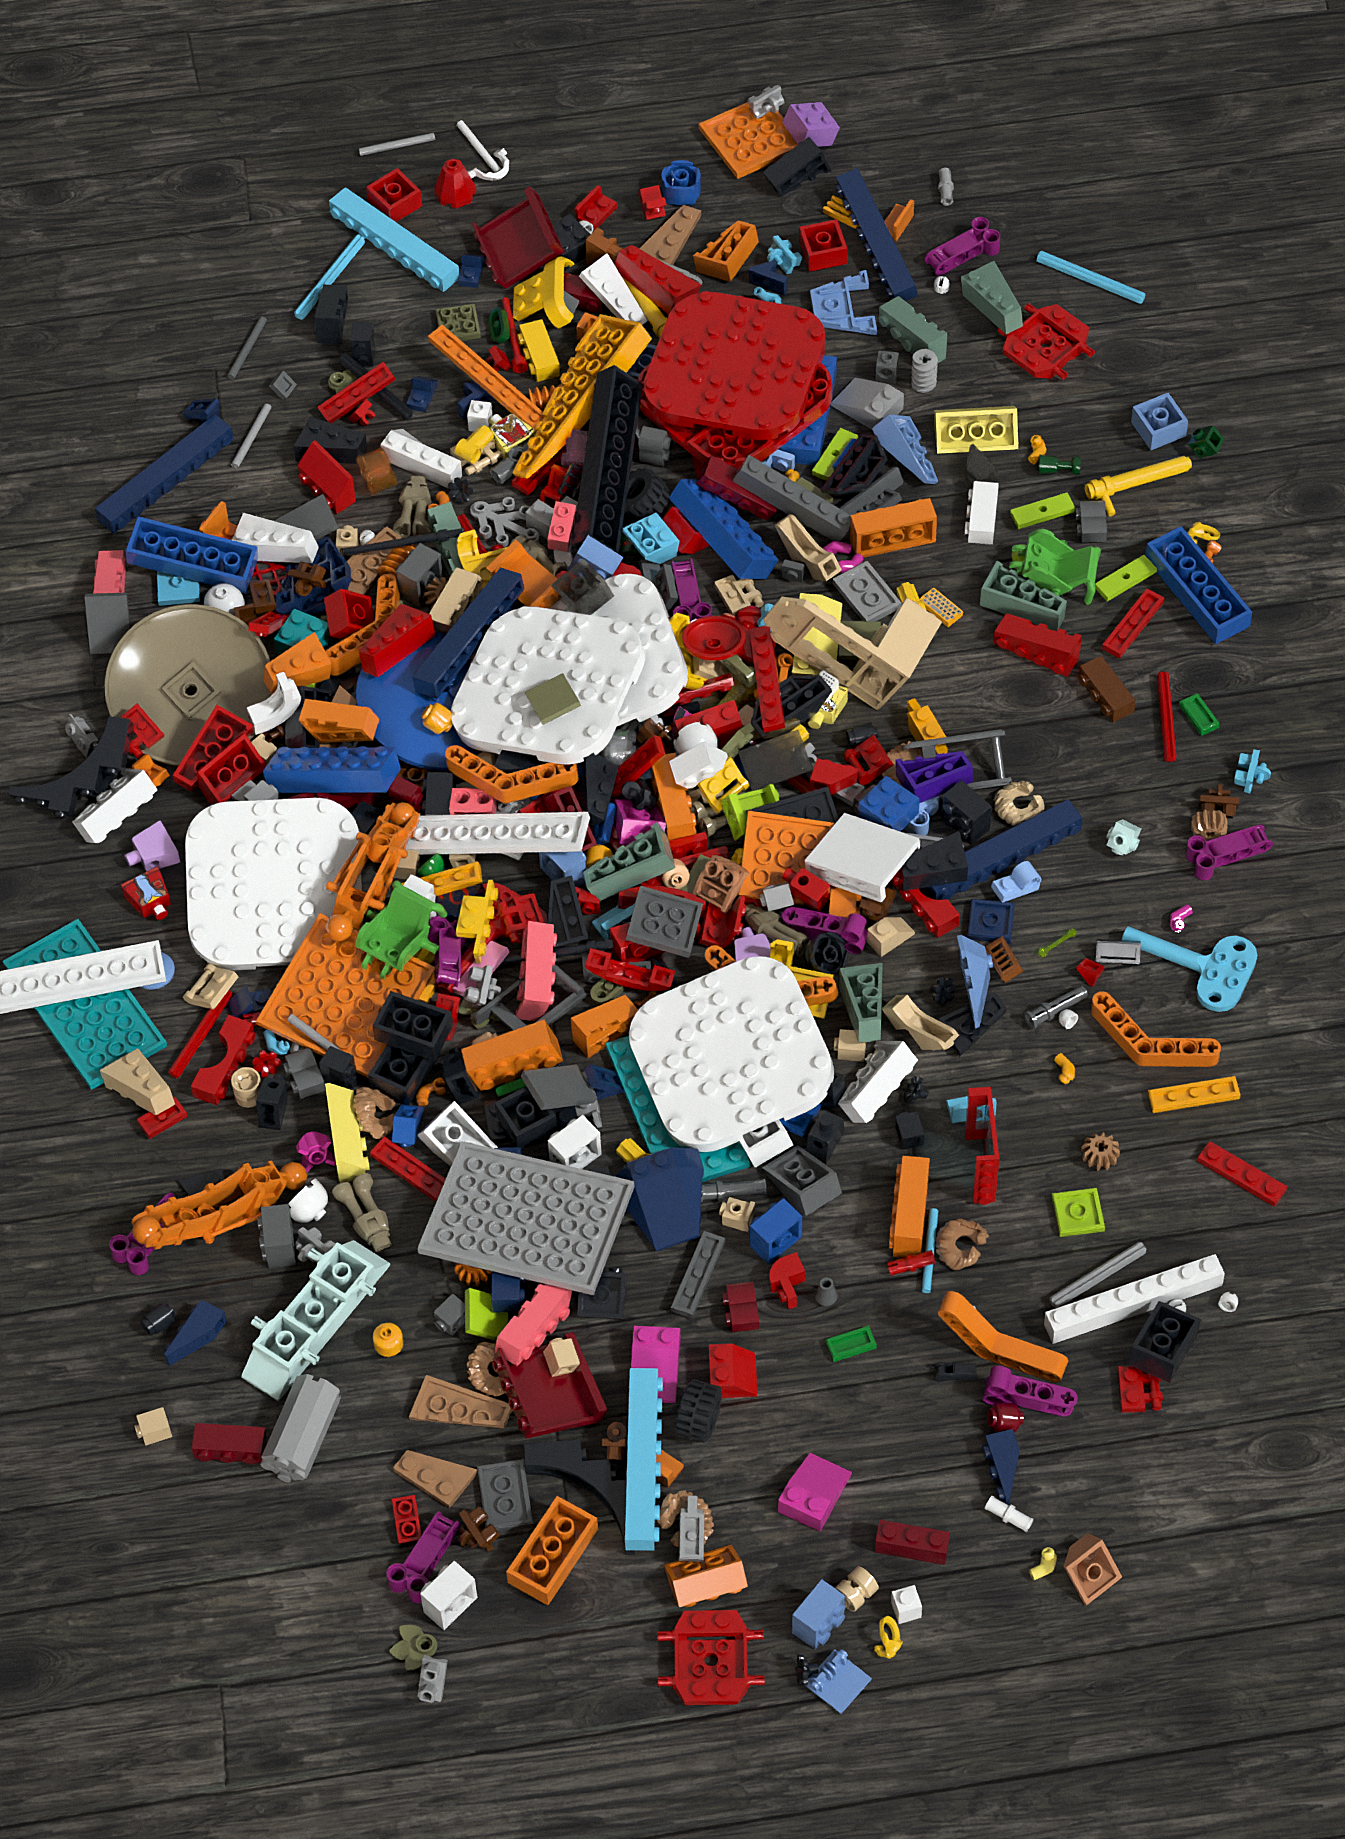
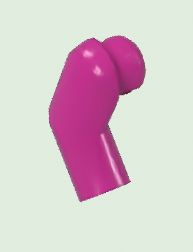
M833 541L823 547V549L833 554L837 552L850 554L852 545Z
M855 554L851 560L839 561L838 564L841 568L839 573L843 574L860 565L864 560L860 554Z
M1188 904L1171 913L1170 928L1173 931L1180 932L1185 926L1184 918L1193 913L1192 908Z

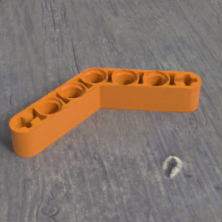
M384 574L378 579L375 621L325 651L332 663L330 675H340L361 663L358 650L399 606L400 593L394 575Z
M458 745L450 746L445 751L447 768L450 772L502 803H510L573 786L578 782L576 763L556 764L550 762L506 774Z
M717 945L710 946L705 951L706 962L713 972L737 962ZM713 957L720 958L722 964L720 965V962H719L717 959H715V958L712 959V958H713ZM825 976L797 981L801 992L804 990L811 991L808 996H804L808 1006L829 1003L838 996L836 983L831 977ZM826 987H830L828 992H825Z
M1098 992L1093 996L1091 1014L1137 1065L1212 1067L1219 1062L1221 1045L1217 1040L1211 1038H1149L1110 994Z
M947 1291L938 1311L939 1317L979 1357L1050 1382L1058 1383L1061 1381L1068 1363L1066 1356L997 1332L961 1294L954 1291Z

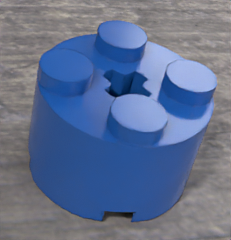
M676 160L671 162V165L667 168L665 166L662 170V194L665 197L666 203L675 205L695 204L701 193V174L698 167H694L692 162L686 160Z

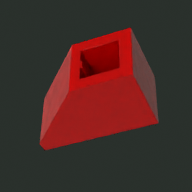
M817 758L810 778L809 791L828 787L830 794L833 795L857 783L858 768H854L851 765L834 763L828 759L822 760Z

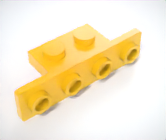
M488 880L485 897L463 895L456 928L457 937L476 938L473 953L476 963L480 964L482 956L486 955L487 945L485 940L490 936L489 921L494 917L493 901H497L498 888H495L493 880Z

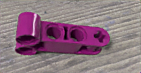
M974 218L970 230L931 250L925 256V263L930 264L934 268L936 275H942L983 252L989 256L996 255L1000 251V233L997 230L989 229V221L986 218Z
M689 558L688 561H671L679 604L673 610V615L676 612L687 615L690 622L694 619L712 616L711 605L701 602L692 558Z
M1256 825L1208 841L1198 835L1192 836L1188 840L1185 856L1189 862L1196 863L1195 876L1200 880H1209L1213 876L1214 868L1264 853L1273 846V842L1265 834V827L1263 825Z
M789 907L782 913L785 926L791 928V924L793 930L806 935L809 939L818 934L832 932L844 940V948L849 953L858 955L863 951L868 931L865 929L866 919L859 914L852 913L845 918L797 907Z
M434 916L430 919V929L427 937L430 942L439 946L435 954V983L443 982L454 984V987H458L461 975V949L465 946L467 938L457 937L456 928L458 920L449 923L440 916Z
M172 1193L166 1194L156 1206L167 1202L174 1195ZM132 1231L127 1236L118 1234L111 1238L109 1247L115 1262H128L129 1270L134 1275H142L148 1271L149 1262L147 1257L154 1250V1247L146 1248L144 1244H140L134 1239ZM138 1259H141V1260H142V1261H140V1262H138V1263H134L135 1260H138Z
M993 1366L986 1380L983 1401L989 1405H994L995 1403H1014L1020 1407L1066 1417L1073 1412L1078 1396L1070 1388L1012 1375L1011 1370L1006 1367ZM1015 1389H1021L1024 1394L1018 1393ZM1038 1395H1045L1047 1399H1041Z
M438 1511L404 1564L396 1563L387 1569L386 1574L390 1590L396 1593L408 1590V1596L412 1602L422 1603L421 1591H414L413 1589L417 1586L424 1587L428 1583L429 1576L460 1528V1522H454ZM395 1576H403L399 1581L393 1580Z

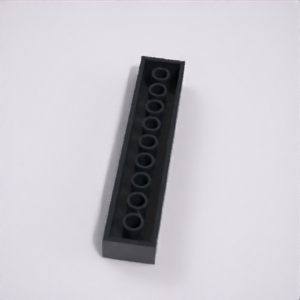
M615 365L598 372L596 377L572 546L579 550L589 535L619 554L643 384Z

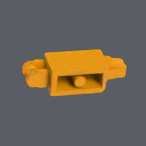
M915 698L907 701V709L909 711L907 713L908 726L916 741L946 737L928 705L921 708ZM946 744L935 746L936 754L948 752Z

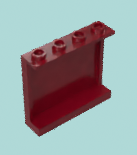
M531 186L524 190L527 196L526 199L484 226L479 227L475 222L472 223L475 230L473 234L476 240L481 243L479 248L483 255L487 257L485 262L489 269L493 271L491 276L497 285L501 284L505 289L565 252L539 194Z
M574 1332L566 1333L563 1340L572 1339L580 1364L572 1373L552 1377L543 1353L549 1344L535 1347L527 1360L524 1359L518 1366L506 1360L501 1348H498L492 1360L493 1369L499 1374L501 1388L507 1393L510 1409L515 1412L518 1428L520 1431H523L526 1439L602 1422L607 1411L606 1405Z

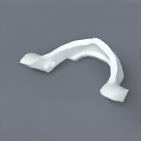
M499 149L494 152V156L501 160L503 169L497 173L488 172L485 174L474 168L467 171L471 178L476 176L489 181L503 178L509 171V160L505 156L507 154L505 149Z

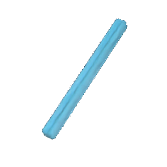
M358 234L352 239L294 311L296 318L303 320L318 302V294L322 291L323 284L331 285L364 245L365 238Z
M1040 251L1037 256V262L1139 304H1142L1145 299V293L1044 251Z

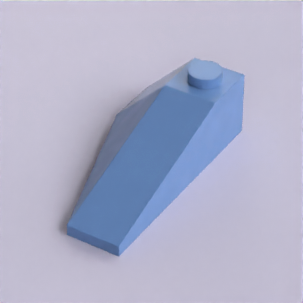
M889 414L872 428L881 446L919 479L927 484H936L938 482L931 462L924 456L927 453L926 448L921 447L919 443L921 435L910 416Z
M957 935L962 974L975 1028L980 1027L990 981L989 968L993 967L991 954L987 955L985 946L963 935Z

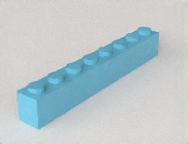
M346 187L329 200L330 213L335 219L341 220L348 228L355 230L360 236L371 241L375 247L384 250L391 258H395L405 268L414 271L418 277L427 280L434 288L444 292L459 279V267L457 264Z
M630 1368L625 1523L626 1550H654L655 1542H659V1527H655V1520H660V1505H655L656 1498H660V1484H656V1476L661 1477V1462H656L657 1455H661V1441H657V1434H662V1419H657L658 1412H662V1398H658V1391H663V1377H658V1368Z

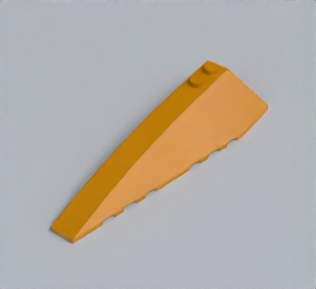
M602 314L599 315L575 349L577 352L575 357L570 358L568 362L570 367L567 373L562 374L560 387L555 388L542 413L544 418L542 421H538L535 427L537 430L535 436L530 437L527 443L529 446L527 451L521 454L512 472L514 476L528 479L551 459L591 418L597 373L613 365L627 373L652 338L641 323Z

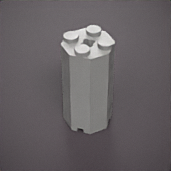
M309 1374L296 1376L263 1452L261 1467L273 1471L284 1482H290L291 1479H307L340 1402V1390L325 1379L320 1378L317 1382L312 1380L313 1376Z

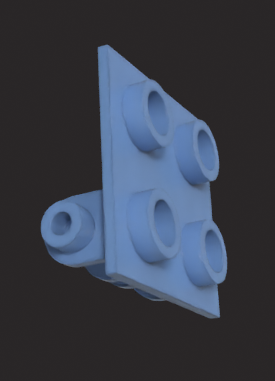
M834 1649L818 1667V1673L812 1674L808 1678V1685L805 1686L842 1714L872 1678L846 1658L848 1655L844 1650L840 1649L838 1652Z

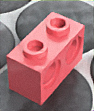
M556 501L548 534V549L569 551L576 519V505Z
M452 788L449 811L450 815L496 814L498 801L480 789Z

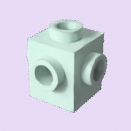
M1123 819L1116 822L1115 826L1111 827L1107 834L1109 839L1107 846L1111 847V850L1119 855H1126L1135 851L1140 841L1137 838L1141 828Z

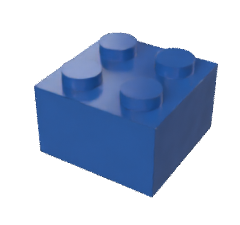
M885 776L859 802V818L901 832L919 814L920 798L888 776Z
M784 1198L778 1203H773L761 1217L757 1216L750 1224V1247L768 1265L802 1238V1215Z

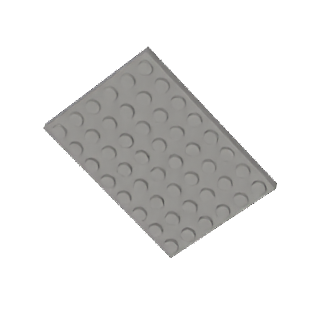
M462 1141L419 1243L418 1253L594 1295L634 1190V1181Z

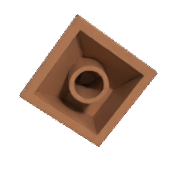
M1087 1533L1069 1547L1064 1568L1085 1605H1088L1122 1578L1102 1539Z

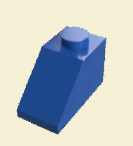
M403 1104L394 1115L392 1142L404 1147L415 1144L418 1139L417 1135L419 1134L424 1107Z

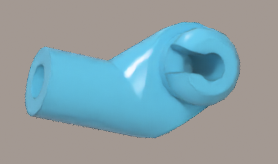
M757 287L754 290V295L760 300L781 304V298L778 294L766 292L761 287Z
M269 1030L264 1031L269 1051H273L278 1055L288 1053L290 1044L287 1041L283 1042L281 1040L279 1042L276 1040L275 1033Z

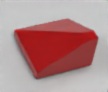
M1085 958L1076 969L1086 982L1093 987L1105 967Z

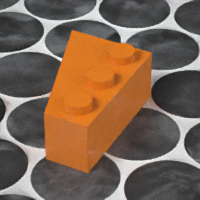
M739 220L720 234L721 237L714 243H708L705 250L693 255L696 272L729 282L732 281L759 242L756 226Z
M312 633L265 665L263 681L271 696L277 689L276 674L281 672L285 673L287 679L291 678V680H294L296 687L307 686L330 679L332 663L316 633Z
M305 699L298 721L319 743L373 741L379 718L368 707Z
M832 886L829 914L845 918L852 913L860 915V908L857 907V902H861L862 896Z
M623 995L571 1017L572 1040L585 1056L590 1058L604 1049L607 1042L617 1040L630 1031L631 1022L638 1009L626 995Z

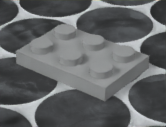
M868 561L833 578V585L862 621L875 622L893 613L902 604Z

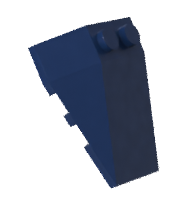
M329 536L316 541L319 547L313 563H308L312 567L313 564H316L326 570L322 579L327 583L325 589L312 586V591L307 596H300L296 593L294 587L298 581L297 578L287 575L286 579L281 581V592H278L276 595V610L278 613L290 615L296 609L311 616H317L325 611V597L341 588L348 590L351 582V567ZM289 562L286 572L288 573L290 569L296 570L299 563Z
M670 1147L628 1162L615 1176L634 1181L635 1187L626 1209L657 1252L700 1237V1205L703 1194L702 1177H704V1168L698 1149Z

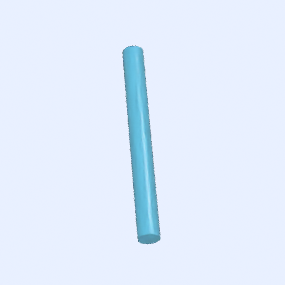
M935 1208L929 1209L925 1252L932 1250L933 1254L938 1220V1210ZM933 1264L925 1266L923 1269L921 1289L923 1293L931 1292Z

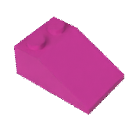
M614 798V805H616V832L620 844L626 847L636 840L635 836L641 832L645 834L651 830V825L656 822L665 832L666 822L657 803L653 810L644 806L641 811L636 809L631 800Z
M634 1326L631 1368H658V1377H663V1391H658V1398H662L664 1403H676L681 1343L680 1328Z
M809 1453L780 1496L778 1512L821 1532L852 1472Z

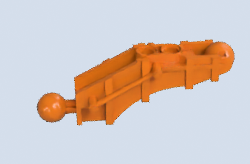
M401 802L387 805L383 815L377 818L376 825L368 835L362 832L357 833L356 840H359L333 882H327L326 889L337 893L333 914L328 918L325 925L326 933L334 941L341 942L349 938L353 928L360 930L363 917L367 914L368 910L372 909L375 911L377 909L382 911L386 907L384 900L400 859H405L408 855L406 850L407 843L410 838L412 839L415 836L416 828L420 821V813L416 812L409 803ZM357 853V856H356L354 862L351 863L352 859L354 858L355 854ZM369 858L373 862L382 864L366 893L354 888Z
M268 1161L265 1167L254 1169L251 1168L249 1163H245L239 1167L238 1171L216 1185L209 1183L199 1193L180 1199L170 1197L167 1202L156 1207L153 1205L146 1206L144 1212L136 1215L131 1221L134 1239L140 1244H144L146 1248L154 1247L155 1250L161 1249L162 1246L180 1245L183 1240L203 1237L206 1244H211L217 1235L258 1220L257 1216H262L261 1207L275 1206L284 1188L289 1190L302 1188L307 1181L306 1169L296 1162L285 1164L280 1172L272 1161ZM244 1195L243 1197H241L240 1199H238L237 1201L231 1203V1204L228 1205V1206H227V1205L221 1206V1205H223V1204H225V1203H227V1202H229V1201H231V1200H233V1199H235V1198H237V1197H240V1196Z

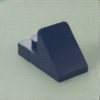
M463 254L461 255L462 267L458 280L459 286L478 288L485 256Z
M776 260L749 268V283L781 295H785L788 290V277L776 273Z
M422 376L413 377V389L406 405L411 410L426 413L439 383L438 380Z
M464 383V395L466 397H463L458 402L459 416L463 420L467 418L471 400L492 402L495 398L477 383Z
M217 398L193 400L183 411L182 415L186 419H198L203 424L214 414L219 417V401Z
M247 985L244 986L228 1001L232 1016L244 1019L243 1014L261 1012L272 995L270 987L249 993Z
M589 1064L584 1069L589 1085L595 1089L597 1100L624 1092L615 1071Z

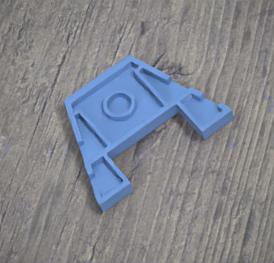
M863 270L857 276H847L841 282L835 284L831 282L810 290L813 314L818 317L823 327L877 335L875 316L854 318L849 293L852 290L869 289L867 271Z

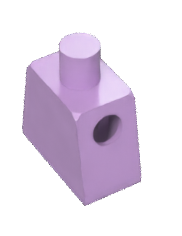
M161 821L156 822L132 838L134 851L125 854V859L129 866L141 862L146 871L155 867L163 868L180 862L178 851Z
M743 928L740 932L741 938L734 940L735 961L749 957L770 958V943L765 934L754 935L752 928Z

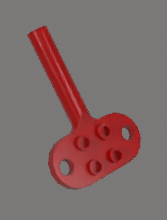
M488 883L478 886L471 896L485 895ZM494 883L495 888H498L497 901H493L494 917L489 921L490 936L485 940L486 945L490 941L496 943L502 937L510 939L505 932L504 920L500 918L498 904L506 901L508 907L514 906L513 898L521 896L498 883ZM539 907L544 923L548 924L545 911ZM512 916L514 925L519 924L518 916ZM523 932L518 933L520 941L517 943L522 944ZM476 939L461 956L460 978L475 961L473 952ZM438 983L437 987L441 993L445 995H452L454 993V984Z

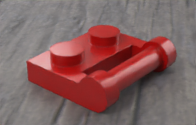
M875 735L869 737L856 748L846 750L843 754V758L847 763H850L854 768H858V781L861 785L868 784L894 765ZM861 756H863L870 767L868 771H864L857 760Z

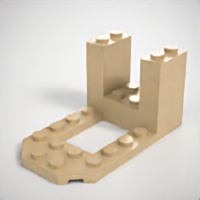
M781 597L763 619L765 625L771 628L772 632L770 635L776 643L818 671L824 670L839 681L840 686L848 688L849 692L877 711L910 678L942 623L934 614L927 612L915 601H911L908 598L899 606L889 625L887 626L883 623L875 632L871 641L861 637L852 628L846 627L837 621L834 616L827 614L816 604L804 599ZM814 627L859 657L860 659L854 670H849L846 665L837 662L828 653L815 647L812 642L803 639L805 635Z

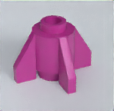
M309 1132L303 1135L296 1145L297 1152L303 1154L301 1165L305 1167L307 1173L313 1167L312 1164H320L323 1161L335 1166L336 1159L327 1149L331 1144L329 1136L318 1132Z

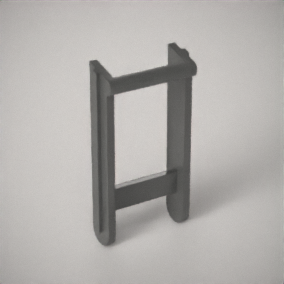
M1002 729L915 741L902 746L903 750L922 748L923 759L936 757L935 746L991 738L997 779L974 782L967 785L974 790L1008 785L1012 781L1011 777L1005 778L999 738L1005 735Z
M556 964L552 966V972H555V976L574 993L538 1020L545 1019L549 1026L587 996L584 989ZM519 979L475 1014L474 1022L481 1024L490 1016L495 1015L511 1031L527 1026L505 1007L508 1002L517 996L520 982L523 979Z

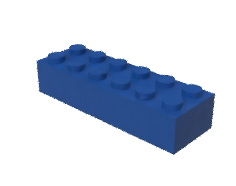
M824 355L821 363L830 373L833 395L837 374V357ZM830 406L820 418L781 446L779 450L794 454L796 464L815 466L821 458Z
M681 479L669 497L673 504L739 579H767L779 561L773 554V550L761 541V537L753 532L749 523L743 520L737 514L738 511L730 506L726 500L696 484L697 479Z
M138 516L126 549V559L128 564L214 586L227 583L246 594L258 560V547Z
M1182 526L1147 543L1145 556L1155 565L1158 575L1215 644L1250 627L1252 618L1250 608Z
M282 747L276 751L263 770L266 783L273 785L278 793L387 792L401 768L395 747Z

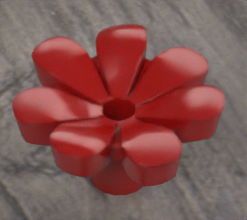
M261 1050L259 1057H254L252 1060L254 1064L253 1069L257 1072L261 1071V1077L266 1078L268 1077V1072L271 1074L277 1073L276 1067L281 1065V1060L276 1058L277 1054L271 1051L267 1054L265 1050Z

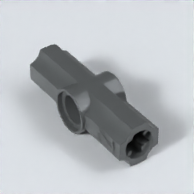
M528 441L521 447L511 448L508 456L489 470L490 475L497 484H502L513 476L512 472L521 454L527 451L529 447Z

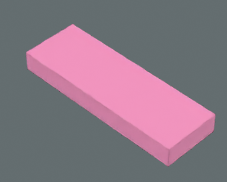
M490 941L487 945L486 955L482 956L481 964L476 963V961L471 964L460 978L458 987H453L454 993L464 997L466 987L476 988L477 982L468 979V972L472 967L483 968L489 965L493 967V974L509 954L508 948Z

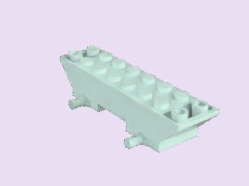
M354 1240L343 1245L337 1242L324 1255L312 1248L308 1253V1257L318 1263L314 1271L309 1275L310 1281L284 1312L280 1310L275 1318L268 1323L258 1318V1316H255L251 1322V1325L260 1329L261 1332L260 1336L252 1344L253 1350L242 1373V1378L278 1402L292 1386L296 1376H300L310 1363L315 1365L319 1361L320 1357L317 1354L366 1294L369 1296L374 1294L376 1288L373 1286L390 1266L389 1262Z

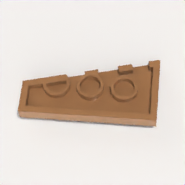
M682 205L639 249L660 261L674 265L701 217V210Z
M386 526L367 544L401 539L402 537ZM392 549L356 554L347 560L351 567V582L348 590L366 595L379 576L377 572L378 567L381 566Z
M426 1375L409 1419L505 1428L512 1410L509 1403Z

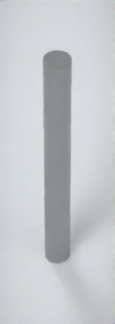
M434 133L359 148V154L364 156L434 141L435 135Z
M264 404L231 464L233 468L238 469L271 410L269 404Z

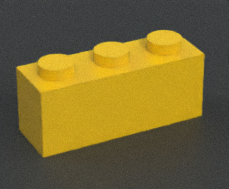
M543 320L519 325L520 333L517 334L519 345L524 346V358L530 362L528 363L530 374L535 375L537 382L559 377V362Z

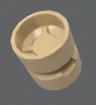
M240 1068L235 1071L231 1079L235 1100L242 1107L256 1106V1099L261 1088L260 1075L253 1068Z
M857 1566L848 1575V1580H842L835 1589L845 1595L846 1608L855 1612L865 1603L864 1598H870L879 1589V1586L868 1571Z

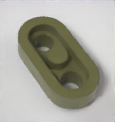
M738 655L722 660L727 671L731 672L746 687H751L756 683L755 670L750 666H746Z
M602 978L591 989V1001L596 1006H600L614 1000L626 987L619 984L615 985L613 982Z

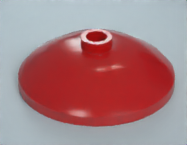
M722 616L699 618L691 622L685 628L682 635L684 648L691 655L706 661L728 659L740 652L746 641L743 627L735 620Z

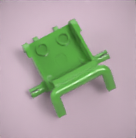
M1038 529L1030 533L1027 545H1014L1012 547V552L1018 551V556L1025 555V561L1011 562L1009 564L1010 569L1016 567V572L1023 571L1022 576L1030 578L1035 582L1036 586L1041 589L1045 588L1057 596L1069 592L1074 587L1084 583L1087 585L1084 602L1086 605L1092 602L1095 594L1097 565L1101 554L1099 547L1089 546L1073 550L1067 545V541L1059 540L1054 536V533L1046 529Z
M399 881L392 883L393 891L389 903L380 913L372 909L368 910L366 917H369L372 921L370 923L366 922L361 927L355 944L357 948L367 953L361 968L366 970L368 964H372L374 957L385 963L380 974V978L383 980L386 978V974L389 975L391 973L392 967L402 971L404 965L421 948L436 954L439 946L430 942L427 938L430 929L428 925L429 916L432 911L437 912L441 918L447 916V911L441 904L434 903L403 886Z

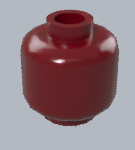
M995 1403L987 1413L988 1425L996 1433L1013 1429L1015 1433L1024 1420L1023 1412L1019 1411L1018 1406L1014 1403Z

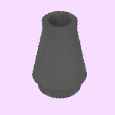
M825 1277L820 1280V1284L815 1292V1299L822 1306H830L836 1302L838 1294L832 1279Z

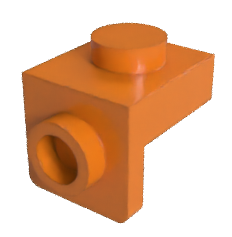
M148 754L142 756L132 765V769L144 770L155 787L161 785L169 776L167 770L154 764Z

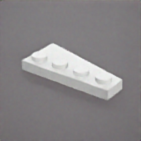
M608 254L581 272L579 277L617 318L639 322L642 326L647 323V318Z

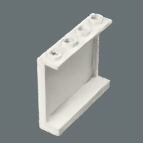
M844 813L804 860L805 869L832 886L882 902L886 897L885 886L911 854L920 850V840L912 835Z

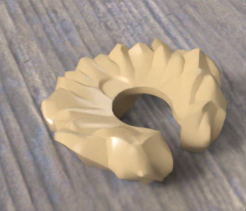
M1028 781L1011 782L1003 786V789L999 790L993 799L998 816L1012 826H1017L1044 812V801L1040 795H1033V800L1029 803L1028 807L1024 809L1015 807L1013 800L1016 797L1028 796L1033 791L1034 786Z

